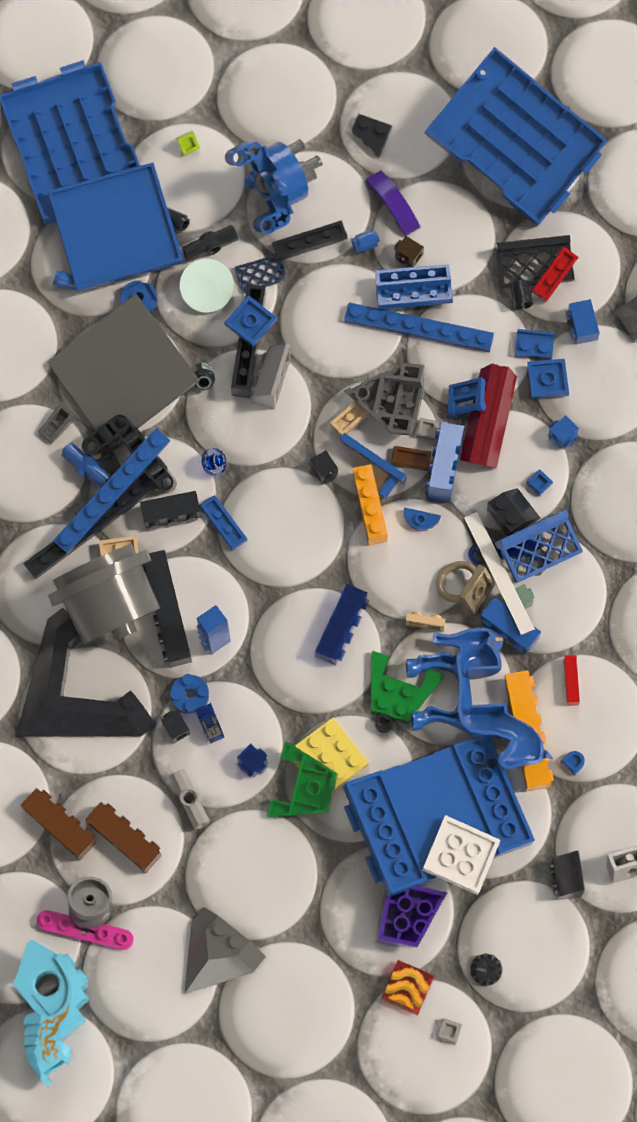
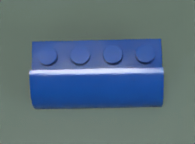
M449 264L375 270L379 309L453 303Z

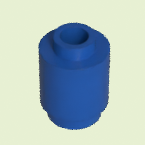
M371 229L355 235L351 242L355 252L360 251L362 253L378 247L377 243L380 242L377 232H373Z

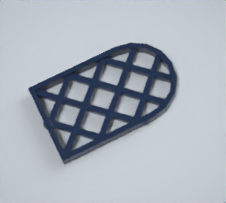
M266 257L235 266L243 294L246 293L247 285L244 288L242 282L254 285L251 281L255 278L259 280L256 286L268 287L281 282L285 276L283 262L281 260L278 261L274 257ZM273 261L279 263L278 267L271 265ZM262 263L267 265L265 271L259 268ZM249 267L255 269L253 274L247 272ZM270 267L276 269L274 274L267 272ZM238 271H240V272L243 273L242 276H241V278H240V275H239ZM257 271L263 273L261 278L255 276ZM278 271L283 273L280 278L275 276ZM245 274L251 276L249 281L243 279ZM265 275L271 276L269 282L263 279Z

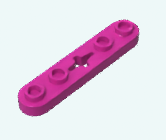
M44 910L38 914L36 919L38 927L43 931L119 950H128L134 943V938L130 931L106 924L97 928H89V930L95 931V933L82 935V931L75 929V927H83L75 924L69 915Z

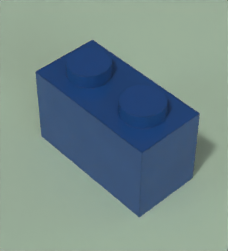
M591 299L569 303L568 310L565 313L567 322L570 321L572 326L570 328L571 338H575L576 344L598 340L600 332Z

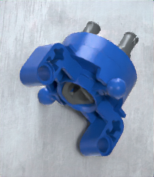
M301 139L288 146L282 142H276L268 147L266 145L261 146L258 142L245 141L229 149L225 154V161L231 166L241 167L249 162L251 164V174L245 177L244 184L251 189L256 187L261 196L266 200L270 210L253 221V228L259 233L270 234L286 226L290 222V214L294 213L291 206L307 198V183L317 179L314 169L323 165L322 162H318L321 158L316 155L305 162H299L295 154L305 150V145ZM237 153L238 160L235 162L234 155ZM264 221L266 222L265 229L262 228V223Z

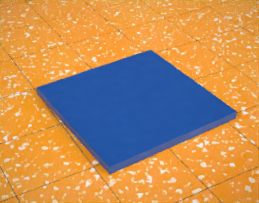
M153 162L47 191L77 292L184 263Z

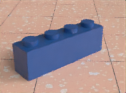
M217 605L197 617L198 625L196 627L200 635L198 637L205 651L209 650L213 654L231 642L228 620Z

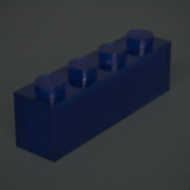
M346 584L317 645L315 657L333 665H337L338 661L343 660L346 653L344 648L346 644L351 643L354 636L352 633L354 626L358 627L362 619L360 616L362 609L366 610L370 601L368 599V592Z

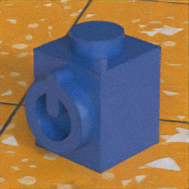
M565 415L561 420H555L549 426V440L560 449L563 447L567 448L578 439L579 428Z

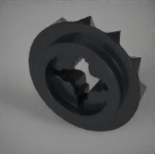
M484 953L478 955L472 961L470 973L478 984L490 986L501 978L503 968L498 958ZM485 961H487L488 967L495 968L489 971L488 978H486L484 971L478 970L484 967Z

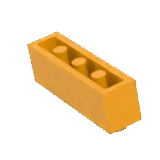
M372 465L353 468V479L368 545L386 543L388 541V534Z

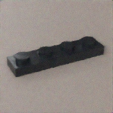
M342 220L274 241L272 246L277 260L280 261L346 240L348 236Z

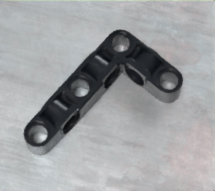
M117 414L97 428L95 432L82 442V450L86 454L96 456L108 448L107 446L114 440L120 438L130 453L133 454L146 438L127 416ZM120 419H125L126 424L123 428H118L117 426ZM90 442L96 444V448L92 452L88 450ZM159 455L144 470L160 490L172 492L176 488V479ZM166 478L171 480L169 488L163 487V481Z

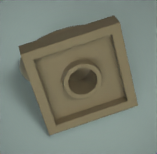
M456 561L448 564L441 570L436 580L437 592L444 600L452 603L463 602L468 612L474 616L477 615L495 586L486 567L478 565L476 568L473 564L466 561ZM455 569H466L471 572L472 576L466 582L460 595L449 594L444 588L446 576Z

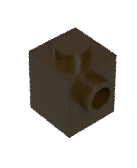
M405 236L403 240H399L394 247L396 259L410 267H415L424 255V246L408 236Z

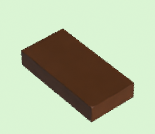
M394 446L391 465L428 471L431 451Z

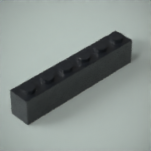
M247 284L245 298L249 295L265 308L266 287ZM241 337L238 339L231 384L232 396L251 397L259 341L252 347Z
M165 549L149 553L152 561L142 567L147 572L149 583L160 605V609L156 610L157 615H153L155 626H160L161 633H157L160 645L164 644L166 650L162 651L164 663L168 662L170 668L192 663Z

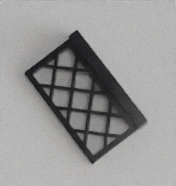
M570 235L496 243L495 251L501 289L511 288L510 285L512 283L504 282V276L507 272L516 277L513 281L515 282L518 279L524 280L521 275L526 269L534 275L533 279L529 281L530 286L536 285L539 281L535 280L536 277L541 279L539 274L544 268H549L547 264L552 258L555 259L557 257L555 254L558 250H562L565 247L571 251ZM545 251L550 255L545 263L537 257L540 252ZM527 253L532 257L527 265L518 259L522 254ZM509 255L514 261L507 267L502 263L501 256ZM534 259L542 265L537 273L529 267ZM515 262L524 267L519 275L510 269ZM573 267L569 271L570 276L565 277L562 282L575 280Z

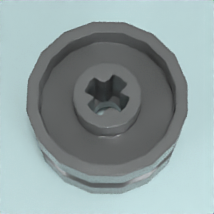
M84 877L77 880L68 892V914L71 920L78 926L89 929L97 928L109 919L112 912V891L108 884L96 877Z

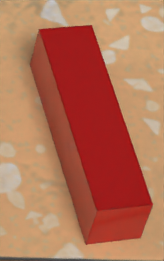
M564 655L567 706L579 705L577 655Z

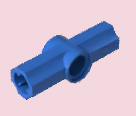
M70 443L62 450L61 456L75 467V471L82 477L89 479L98 488L101 489L112 477L99 466V462L95 458L85 454L75 444Z

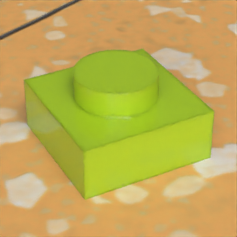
M189 131L176 138L184 156L200 149L193 131Z

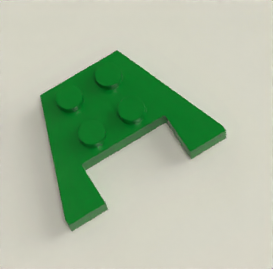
M372 651L371 712L387 714L392 719L408 724L411 721V712L418 711L422 707L423 703L443 680L444 674L429 669L426 672L422 687H418L383 675L389 656Z
M285 741L281 759L300 763L291 803L271 799L267 817L329 812L338 773L290 742Z

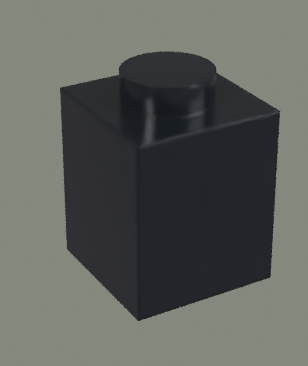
M327 450L310 459V466L322 484L326 481L331 482L337 477L338 467Z
M178 710L166 713L163 719H161L163 727L174 744L191 734L190 729Z

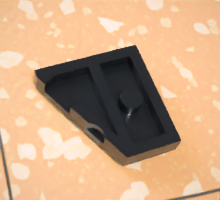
M358 113L352 127V133L357 138H360L366 147L369 146L375 152L376 157L380 158L392 130V125Z

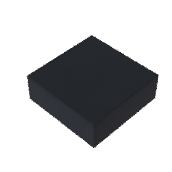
M113 452L97 460L99 466L110 475L114 474L121 467Z

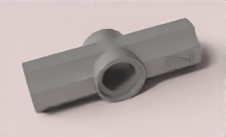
M178 770L170 775L169 778L194 829H200L210 823L185 770ZM192 795L195 797V800L192 803H186L184 801L185 797Z

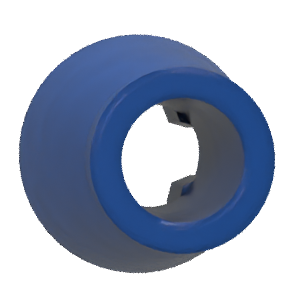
M64 271L56 272L52 285H55L56 288L76 290L71 275Z

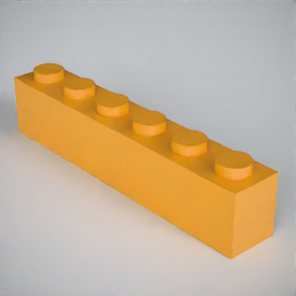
M528 670L505 674L504 681L511 715L533 727L541 737L543 744H545V733L540 731L539 726L542 725L541 714L536 711L538 698L536 694L533 695L532 688L535 687L533 676H529ZM549 758L542 759L539 764L521 766L526 792L550 788L554 778L552 770H548L547 763L550 762Z

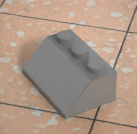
M289 344L269 346L267 352L263 353L261 360L263 366L262 369H258L256 375L258 382L251 391L254 404L272 409L276 408L291 360Z

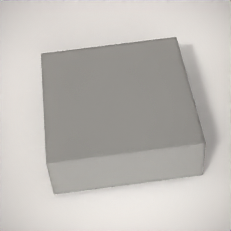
M420 418L416 437L435 441L439 421Z
M443 1018L437 1038L456 1044L462 1024Z

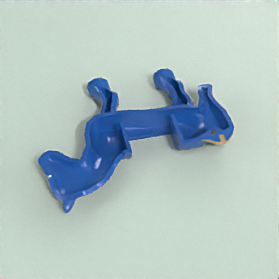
M474 628L449 635L435 632L433 634L435 645L460 648L458 654L451 655L447 652H441L434 655H419L417 659H406L407 678H415L419 673L429 669H441L454 674L459 682L458 703L455 711H444L433 706H428L422 712L412 711L411 723L413 731L421 730L429 723L442 722L452 725L469 735L509 740L508 747L499 755L498 759L499 765L506 770L539 764L544 758L553 759L552 755L543 748V741L539 734L524 721L510 715L507 712L506 703L472 705L469 679L489 677L497 674L502 669L499 652L504 640L497 631L490 628Z

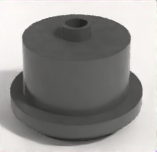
M132 544L109 552L55 578L53 582L57 590L48 595L52 607L61 603L64 604L83 644L110 632L113 633L117 641L137 631L133 621L160 609V605L142 567L151 562L152 559L147 550L136 553Z

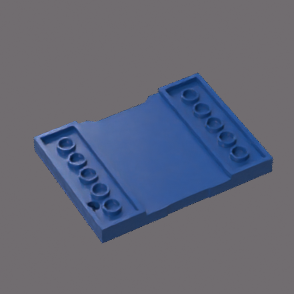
M496 47L490 51L424 132L425 135L448 154L454 156L460 162H468L500 188L502 197L535 226H538L550 211L554 214L570 195L567 191L582 172L585 175L602 156L599 151L608 141L566 105L560 103L542 88L537 81ZM481 70L485 71L484 75L480 73Z
M84 60L60 67L62 75L38 82L36 76L11 83L13 91L0 95L3 112L25 166L26 174L44 225L56 222L47 191L140 166L132 145L126 142L114 110L116 106L115 97L101 62L89 66L85 65Z
M475 737L435 752L427 757L384 771L380 770L344 784L343 789L349 801V805L344 806L345 812L353 831L361 830L371 854L365 857L375 884L383 883L388 897L435 880L436 876L422 869L445 815L499 839L500 842L493 859L532 845L535 841L507 774L498 763L499 756L490 737Z

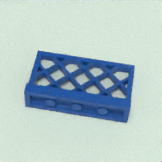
M567 510L558 512L495 542L497 549H500L515 583H519L583 552L567 518L569 517ZM563 523L567 529L565 536L556 533L558 526ZM546 532L552 535L549 544L540 541L542 533ZM555 536L564 539L561 549L552 546ZM526 540L535 542L532 552L524 549ZM567 541L574 544L575 552L570 553L564 550ZM538 544L548 547L545 557L536 554ZM515 548L519 550L516 560L509 557L507 549ZM551 549L560 552L556 561L548 558ZM522 552L531 555L528 564L519 561ZM534 556L543 560L542 566L539 569L531 566ZM518 564L527 567L525 575L520 578L516 572Z

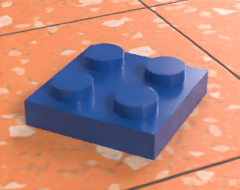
M248 295L224 321V325L254 347L277 321V317Z
M565 358L527 362L531 399L569 396Z

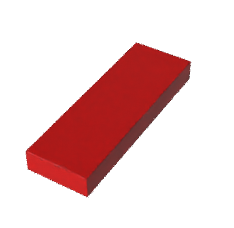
M563 247L533 288L532 293L547 303L579 257Z

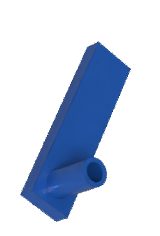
M343 433L340 440L344 445L389 475L379 488L378 495L386 499L398 482L404 484L407 479L406 474L346 433Z

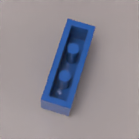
M496 597L480 617L484 627L497 631L503 637V640L513 644L512 647L519 653L527 654L541 635V631L534 627V630L521 635L508 606Z

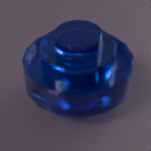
M211 448L202 454L201 465L208 475L218 476L226 470L227 459L222 450Z

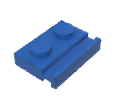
M517 329L514 357L552 360L554 333Z

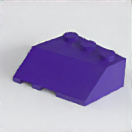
M418 886L388 897L386 891H384L375 943L394 947L418 948L448 892Z

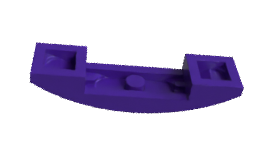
M382 170L366 179L373 192L379 195L393 215L396 225L404 236H408L421 228L401 192Z

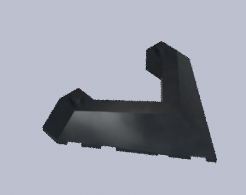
M61 608L47 619L16 737H142L155 727L156 724L131 690L116 702L64 696L70 651L82 640L68 612L64 608Z

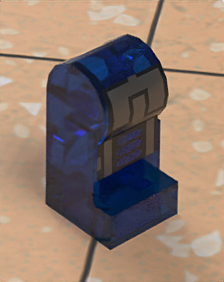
M211 703L195 709L196 716L210 744L225 738Z

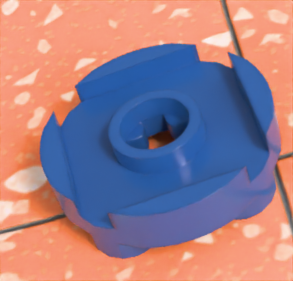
M135 280L124 286L120 296L121 305L137 294L139 297H144L142 302L150 313L156 309L157 293L150 283Z
M185 674L173 683L170 696L174 707L184 714L197 713L202 711L208 704L209 689L202 678L196 675ZM193 690L195 697L187 699L185 692Z

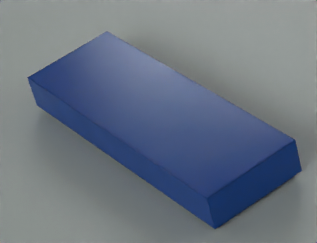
M215 495L199 505L200 509L232 551L248 541L247 537Z

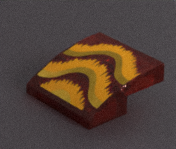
M397 960L381 1000L418 1016L435 975Z

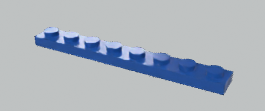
M350 302L348 303L345 322L485 352H490L494 337L493 332Z
M156 428L53 541L68 554L171 441Z

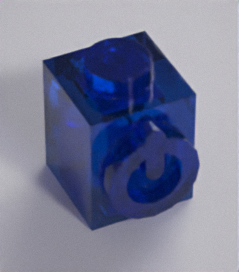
M250 743L237 756L238 763L236 765L245 775L255 777L257 774H263L268 768V759L266 758L268 755L261 748L257 750Z

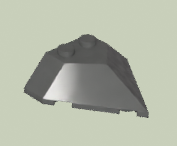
M404 363L397 369L381 373L361 382V385L352 389L351 387L345 389L344 392L392 434L410 436L418 421L424 392L425 366Z
M203 907L191 922L184 995L232 980L236 977L254 973L266 956L225 920Z

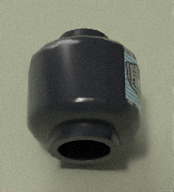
M198 363L192 367V370L200 379L194 387L198 390L210 389L215 383L213 368L207 363Z

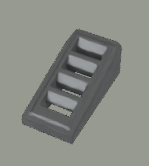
M60 403L37 432L53 444L78 415L66 405ZM63 411L68 415L67 419L61 414ZM59 417L64 421L63 424H60L56 419ZM51 424L57 425L59 427L58 430L53 428ZM47 428L50 429L54 433V435L51 436L45 430Z

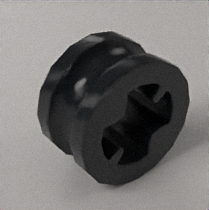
M380 714L376 717L375 728L377 731L387 733L391 730L392 719L389 715ZM381 719H384L385 722H389L386 728H383L382 725H378V723L381 722Z

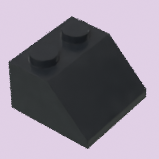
M518 488L501 493L489 501L487 505V511L506 536L516 533L540 519V516Z
M579 851L553 857L552 863H549L550 875H554L555 883H552L553 894L557 895L558 900L582 897L585 887Z

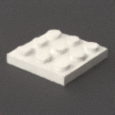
M445 815L422 870L478 895L500 840Z

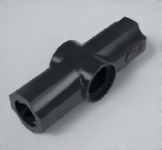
M231 224L216 232H205L198 240L182 246V250L188 262H191L206 254L208 256L214 255L222 247L239 239L234 226Z

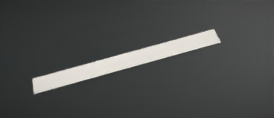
M476 512L464 517L521 635L534 630L535 628L478 513Z

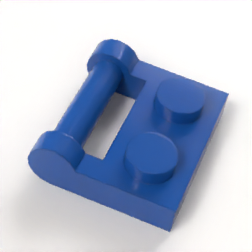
M482 377L449 385L448 415L450 418L457 417L458 414L486 409L484 401L485 380ZM475 400V403L457 407L458 403Z

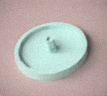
M213 259L194 261L184 270L180 279V293L184 302L197 312L212 313L222 309L229 302L233 293L234 284L231 273L222 263Z

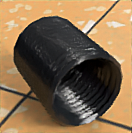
M528 280L513 282L510 285L514 308L523 310L532 307L534 302L530 282Z

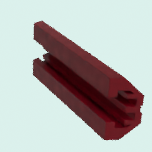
M492 363L480 369L479 378L482 377L485 380L484 401L486 409L470 412L460 460L497 468L517 376L509 367Z

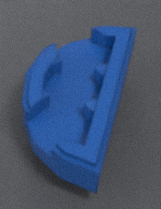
M404 507L406 522L412 529L417 531H428V529L437 525L441 519V515Z

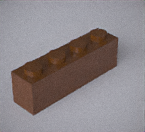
M36 788L21 804L22 809L75 857L81 860L96 844L95 835L88 828L82 829L79 826L81 822L73 815L69 817L65 813L66 809L59 802L54 804L50 800L52 796L44 789L40 791Z
M100 802L85 819L87 824L143 872L147 873L162 856L159 851L161 848L153 841L149 843L144 838L146 835L138 828L134 830L130 827L131 822L123 815L121 817L116 815V809L109 803L105 805Z

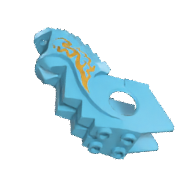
M31 939L27 943L15 981L12 984L35 1011L25 1016L23 1024L26 1027L24 1047H26V1058L29 1064L48 1087L52 1082L47 1076L65 1063L68 1065L71 1062L72 1049L64 1044L63 1041L86 1022V1019L78 1010L90 1000L84 992L89 987L86 984L89 980L80 968L77 971L74 969L76 964L67 953L65 955L62 953L58 955ZM48 974L56 975L59 980V987L55 994L51 996L40 995L36 990V986L41 977Z

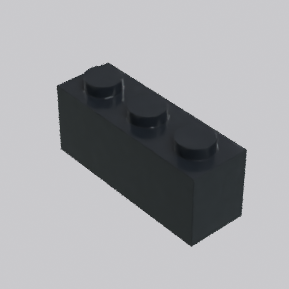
M196 491L140 502L145 529L155 530L163 525L175 526L179 522H194L201 518Z

